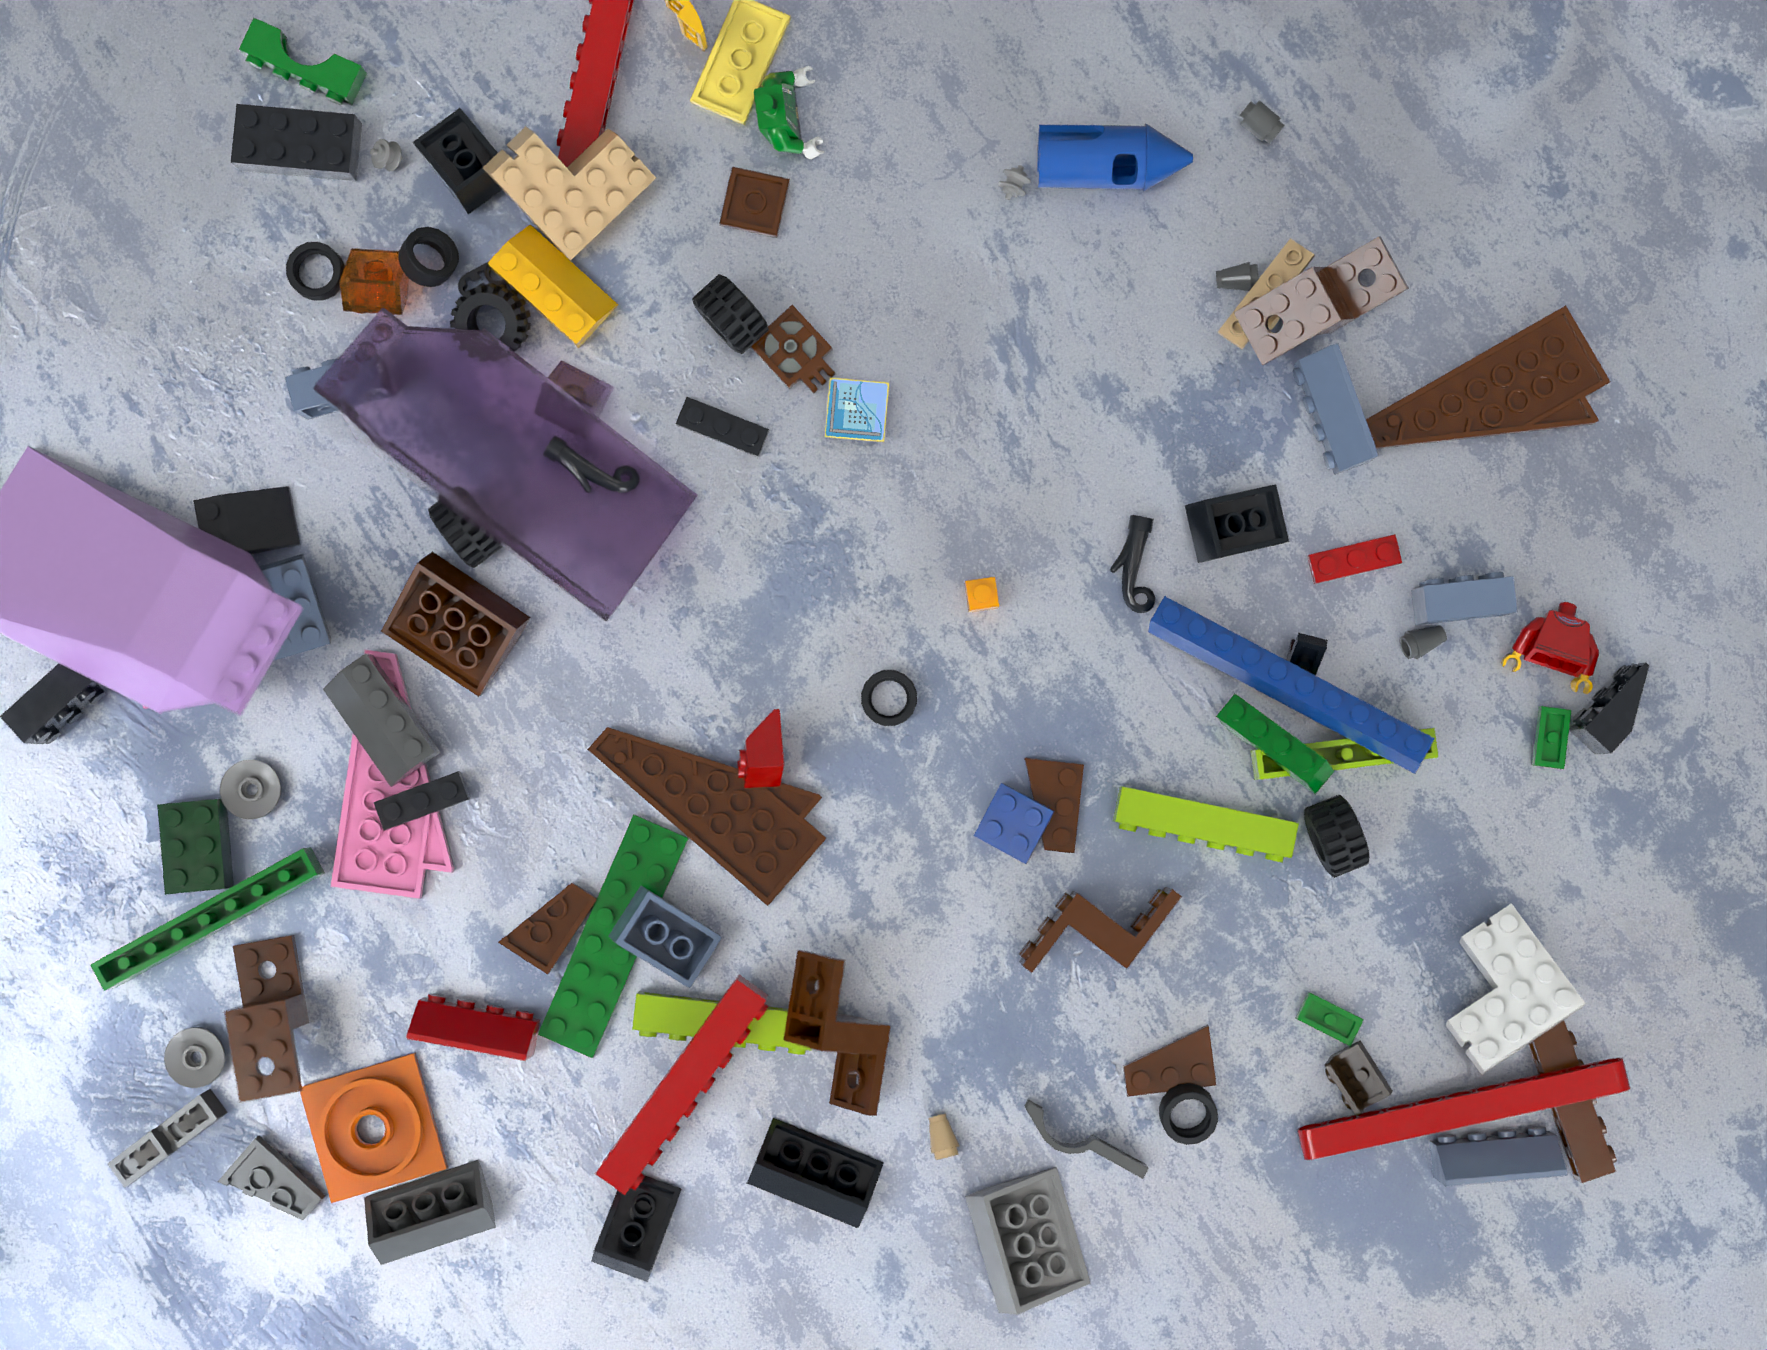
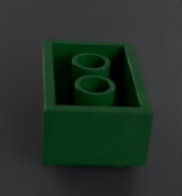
M210 799L158 804L165 895L233 887L228 811L222 800Z

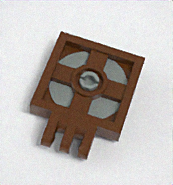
M793 305L768 326L769 331L750 347L788 389L801 380L814 394L818 391V388L811 382L813 378L823 386L827 381L820 374L822 370L831 378L836 374L823 360L833 348Z

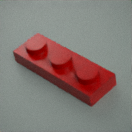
M1396 534L1307 555L1314 584L1402 563Z

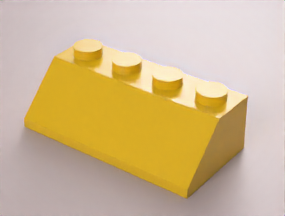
M531 224L508 240L488 262L490 268L506 281L508 285L578 348L582 346L618 306L609 295Z

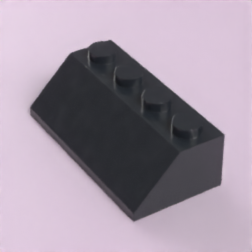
M773 1118L747 1184L859 1228L868 1210L884 1162Z

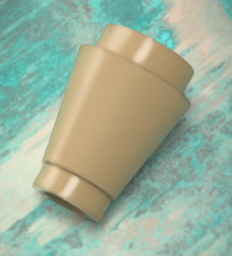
M946 1114L928 1118L930 1123L931 1154L934 1153L935 1160L959 1155L957 1147L960 1145L947 1120Z

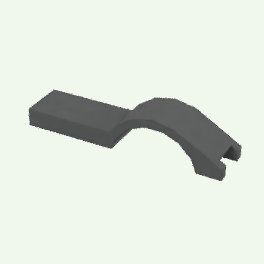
M1029 1099L1026 1101L1024 1106L1043 1139L1055 1150L1067 1154L1084 1153L1091 1150L1143 1179L1149 1169L1145 1163L1094 1135H1091L1085 1141L1075 1144L1061 1143L1052 1138L1046 1131L1043 1123L1044 1110L1042 1107Z

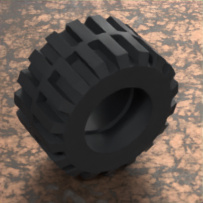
M718 274L692 298L693 304L700 315L735 352L743 354L769 331L766 320L757 308L731 280L723 275Z
M489 283L468 290L464 293V296L458 298L455 302L457 306L451 312L454 320L450 321V328H455L456 333L452 334L454 340L459 339L461 344L458 347L462 351L465 349L469 351L468 356L472 358L478 356L481 361L489 359L496 361L517 351L522 346L521 344L526 341L528 337L526 333L531 328V323L528 322L527 318L531 315L529 310L525 311V300H519L517 297L519 293L514 289L510 291L506 285ZM483 305L494 306L502 313L505 319V331L498 339L486 337L477 326V312Z
M456 487L428 508L429 516L434 525L467 565L475 568L503 547L502 538L465 490Z
M1339 794L1305 808L1304 820L1310 840L1321 864L1332 877H1338L1369 864V848L1364 832L1355 812L1345 798Z

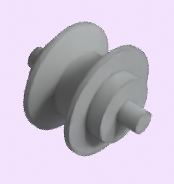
M379 139L374 144L373 149L370 150L372 163L378 169L385 168L387 171H394L403 158L400 145L394 141L388 143L385 139Z
M1021 165L1017 169H1004L1003 173L1007 176V179L998 183L1002 191L1006 193L1005 198L1011 200L1012 196H1025L1026 192L1022 189L1023 184L1031 183L1027 174L1023 172L1024 167Z

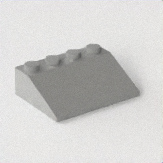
M1057 1167L990 1186L965 1196L999 1313L1017 1315L1090 1284Z

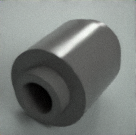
M1260 100L1256 105L1250 102L1239 115L1244 119L1240 123L1261 142L1265 140L1269 144L1285 126L1279 121L1281 118Z

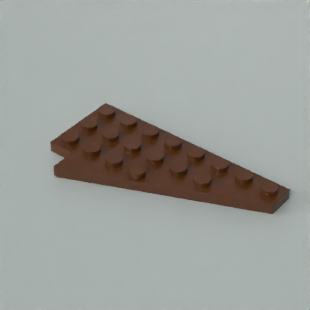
M1565 305L1367 418L1366 422L1376 449L1592 425L1598 422L1599 419L1586 396L1611 381Z

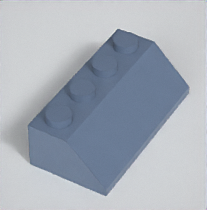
M1332 344L1299 359L1294 364L1296 369H1293V376L1296 384L1303 387L1305 397H1303L1304 407L1308 414L1312 413L1316 423L1313 425V431L1317 441H1322L1326 452L1323 453V459L1328 470L1332 469L1334 475L1367 464L1378 457L1376 446L1339 344Z
M1546 1127L1527 1128L1528 1133L1517 1134L1514 1129L1499 1130L1498 1135L1486 1136V1132L1468 1133V1138L1457 1139L1456 1135L1438 1136V1141H1430L1433 1178L1446 1187L1568 1176L1557 1136L1550 1131H1546Z

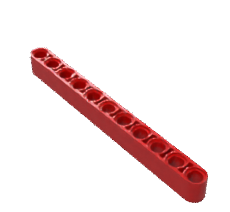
M1612 1058L1364 1112L1358 1116L1350 1115L1309 1124L1298 1128L1297 1132L1304 1159L1313 1160L1618 1094L1630 1090V1084L1623 1058Z

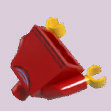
M1562 602L1559 604L1558 612L1549 610L1544 617H1536L1521 630L1512 646L1514 651L1512 654L1505 655L1502 658L1501 664L1504 667L1509 658H1515L1516 666L1512 672L1518 671L1521 667L1520 657L1525 655V661L1574 676L1575 678L1570 683L1573 692H1577L1579 684L1584 681L1583 693L1588 694L1593 689L1589 677L1594 674L1599 657V649L1593 635L1590 633V624L1585 620L1575 617L1576 605L1570 602Z

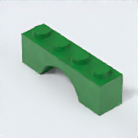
M253 18L239 48L240 52L246 57L245 62L258 69H262L263 66L273 70L272 74L285 81H288L289 78L300 82L299 86L312 93H315L316 90L324 92L328 100L342 105L343 101L353 105L367 75L361 65L337 54H333L329 59L317 65H303L293 61L288 54L287 37L281 29L256 18Z
M1237 694L1231 697L1216 716L1228 731L1246 744H1250L1263 752L1293 779L1315 795L1334 773L1333 768L1325 758Z

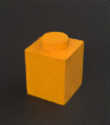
M995 577L965 581L968 613L999 608Z

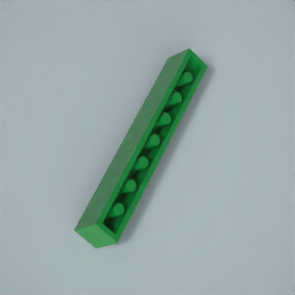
M302 848L93 962L90 966L104 991L114 989L320 877L325 872L312 848Z

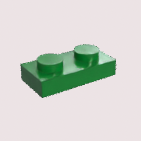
M1539 706L1532 758L1533 766L1564 769L1572 710Z
M1310 992L1307 993L1295 1019L1349 1046L1352 1045L1364 1019Z

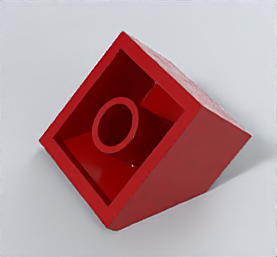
M774 709L746 738L744 750H739L737 772L738 778H744V788L779 787L781 784L784 757L780 709Z

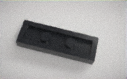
M687 396L676 421V425L757 458L760 456L769 433V429Z
M457 771L376 801L374 805L385 831L470 800L461 772Z

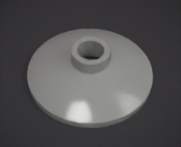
M243 760L232 765L225 772L220 784V796L224 806L233 815L243 819H257L267 815L275 808L281 795V783L277 773L268 764L258 760ZM251 784H255L258 788L255 795H250L247 791L248 786Z
M188 1028L174 1035L165 1049L164 1063L168 1074L176 1083L188 1088H200L212 1083L220 1075L225 1063V1052L221 1041L212 1032L203 1028ZM195 1051L202 1054L200 1062H196L193 1059Z

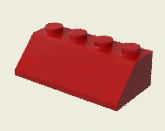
M428 994L427 998L418 1000L406 1035V1039L526 1061L534 1055L541 1019L533 1018L534 1013L516 1010V1014L505 1013V1008L501 1006L487 1005L486 1009L475 1007V1002L457 999L456 1004L446 1002L445 996Z

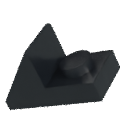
M1298 633L1296 639H1292L1290 642L1286 660L1316 676L1327 649L1328 640Z

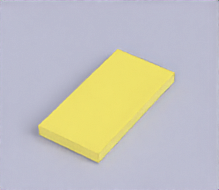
M733 0L690 102L745 125L755 103L754 89L762 87L761 84L772 64L791 16L754 0Z

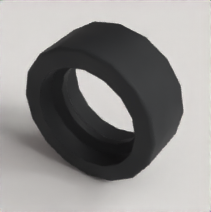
M417 228L408 235L399 250V264L402 271L410 280L421 286H440L449 279L459 263V252L454 241L437 228ZM416 244H424L434 248L441 255L444 267L441 270H433L423 266L415 257L413 252L414 246Z
M306 242L297 246L289 255L286 263V276L290 285L300 295L313 301H321L335 296L343 287L346 279V267L342 258L329 245L321 242ZM312 254H320L327 257L333 266L331 280L321 288H310L302 283L299 277L301 263Z
M882 670L873 674L865 682L861 692V704L865 714L873 722L882 726H896L905 722L913 714L917 704V691L913 682L905 674L896 670ZM884 681L899 683L907 694L905 707L900 713L893 716L880 714L872 704L874 688Z
M1192 1083L1179 1084L1169 1089L1162 1097L1159 1105V1118L1166 1134L1175 1142L1185 1145L1198 1144L1208 1139L1215 1131L1218 1123V1110L1210 1093L1203 1087ZM1189 1099H1195L1203 1103L1206 1115L1200 1124L1185 1129L1174 1125L1171 1120V1112L1178 1103Z

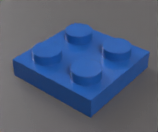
M1001 783L974 836L1027 864L1055 811L1012 787Z

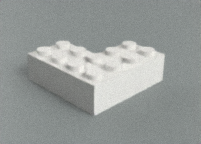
M1512 903L1490 917L1487 924L1483 922L1461 937L1459 943L1493 990L1449 1019L1446 1026L1461 1047L1465 1046L1468 1041L1472 1044L1465 1053L1481 1075L1585 1005L1584 1000Z

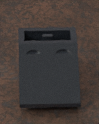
M1646 662L1621 666L1612 676L1614 679L1613 683L1608 688L1602 687L1592 697L1594 703L1587 710L1585 708L1580 710L1572 719L1574 725L1569 731L1594 754H1612L1632 732L1649 665Z

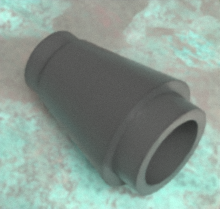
M1250 262L1216 271L1217 289L1250 291L1259 279L1258 265H1250Z
M1438 625L1407 631L1404 636L1400 637L1399 643L1406 658L1419 659L1443 642H1446L1447 636L1443 627Z

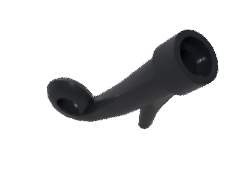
M556 435L549 442L543 453V456L554 463L557 461L580 482L586 493H591L592 491L588 480L618 493L630 492L640 482V475L635 468L629 465H622L615 470L612 477L570 448L566 441ZM621 475H628L630 480L622 481Z
M1130 515L1129 532L1120 555L1111 566L1110 571L1114 573L1123 565V599L1132 611L1146 613L1154 607L1156 602L1155 594L1150 588L1135 587L1148 534L1152 532L1154 519ZM1143 593L1148 599L1145 604L1140 605L1136 603L1134 597Z

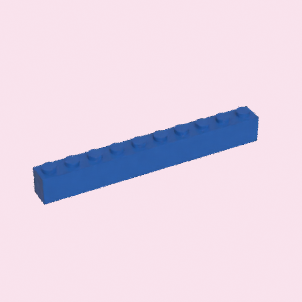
M1164 596L1150 620L1148 632L1414 774L1417 772L1435 739Z

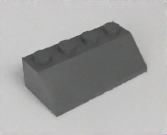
M365 653L342 669L323 688L390 787L441 753L373 655Z
M478 1160L364 1197L368 1246L381 1265L496 1228L493 1203Z

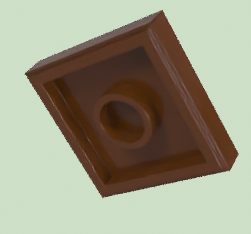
M732 166L719 222L720 226L777 238L790 179Z

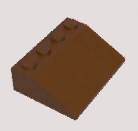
M432 551L417 562L381 632L480 697L518 641L531 617Z

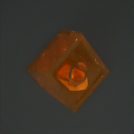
M351 248L340 279L343 311L358 314L379 313L388 316L403 314L408 299L409 278L402 271L399 264V251Z

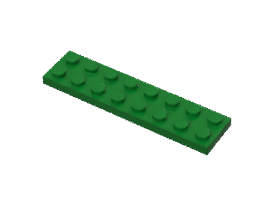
M633 814L538 1035L590 1058L594 1057L637 959L636 955L616 944L609 937V934L641 885L663 899L688 842V837Z

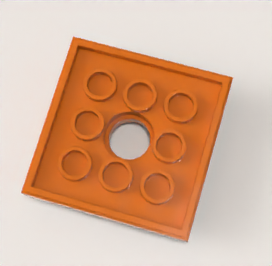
M416 1052L302 1086L303 1090L300 1092L331 1203L448 1168ZM375 1115L383 1121L385 1134L380 1142L369 1144L362 1141L358 1136L357 1125L363 1116Z

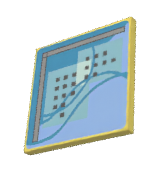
M830 378L825 437L884 442L889 383Z

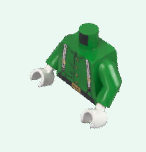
M807 66L794 72L783 71L768 74L761 84L762 87L754 89L760 132L777 151L801 154L803 152L804 156L808 159H813L823 154L824 151H819L816 148L817 145L823 143L821 138L815 137L806 143L801 139L795 87L793 86L794 83L798 87L814 83L815 80L809 81L806 78V72L813 70V68Z

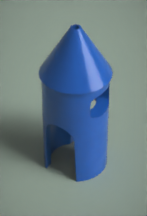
M1146 123L1144 126L1039 125L1038 188L1142 189L1144 192L1193 163V153Z

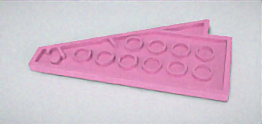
M365 650L364 654H371L375 657L411 709L397 654ZM352 735L331 887L420 899L422 898L426 869L454 872L439 811L384 831L374 805L376 801L430 782L426 763L390 787L356 736Z

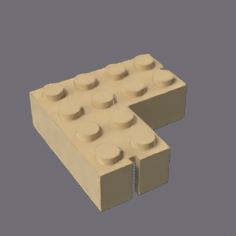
M525 126L507 144L508 148L517 154L514 159L501 150L483 167L487 174L560 252L570 260L586 247L656 179L643 162L634 156L635 153L619 135L610 129L602 133L566 168L544 142Z

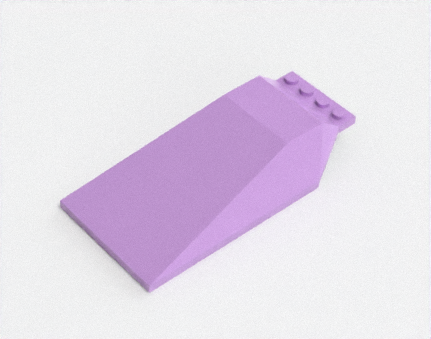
M27 447L0 490V634L159 714L166 711L215 703L241 716L303 608L274 592L250 553L35 449Z

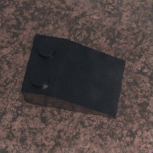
M461 108L413 141L415 147L467 214L473 212L502 190L483 169L498 152Z
M1276 484L1185 505L1198 563L1289 542Z
M289 486L222 494L193 500L198 529L250 554L301 545Z
M645 1176L636 1190L630 1187L625 1195L617 1190L594 1248L591 1262L648 1282L682 1189Z

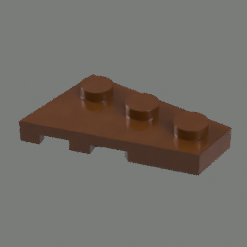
M1024 758L1033 799L1055 811L1041 837L1044 850L1075 853L1084 764Z
M571 883L498 943L548 975L594 906L597 897L575 883Z
M1203 1026L1185 1037L1174 1040L1158 1050H1154L1123 1065L1126 1096L1168 1092L1169 1089L1179 1084L1187 1083L1201 1087L1217 1086L1209 1026Z

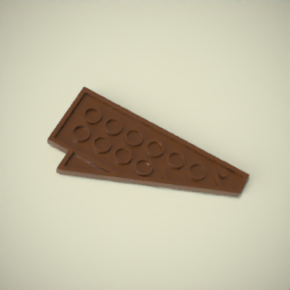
M609 727L587 749L767 906L826 840V837L804 819L822 799V796L782 782L779 787L744 788V778H738L737 768Z

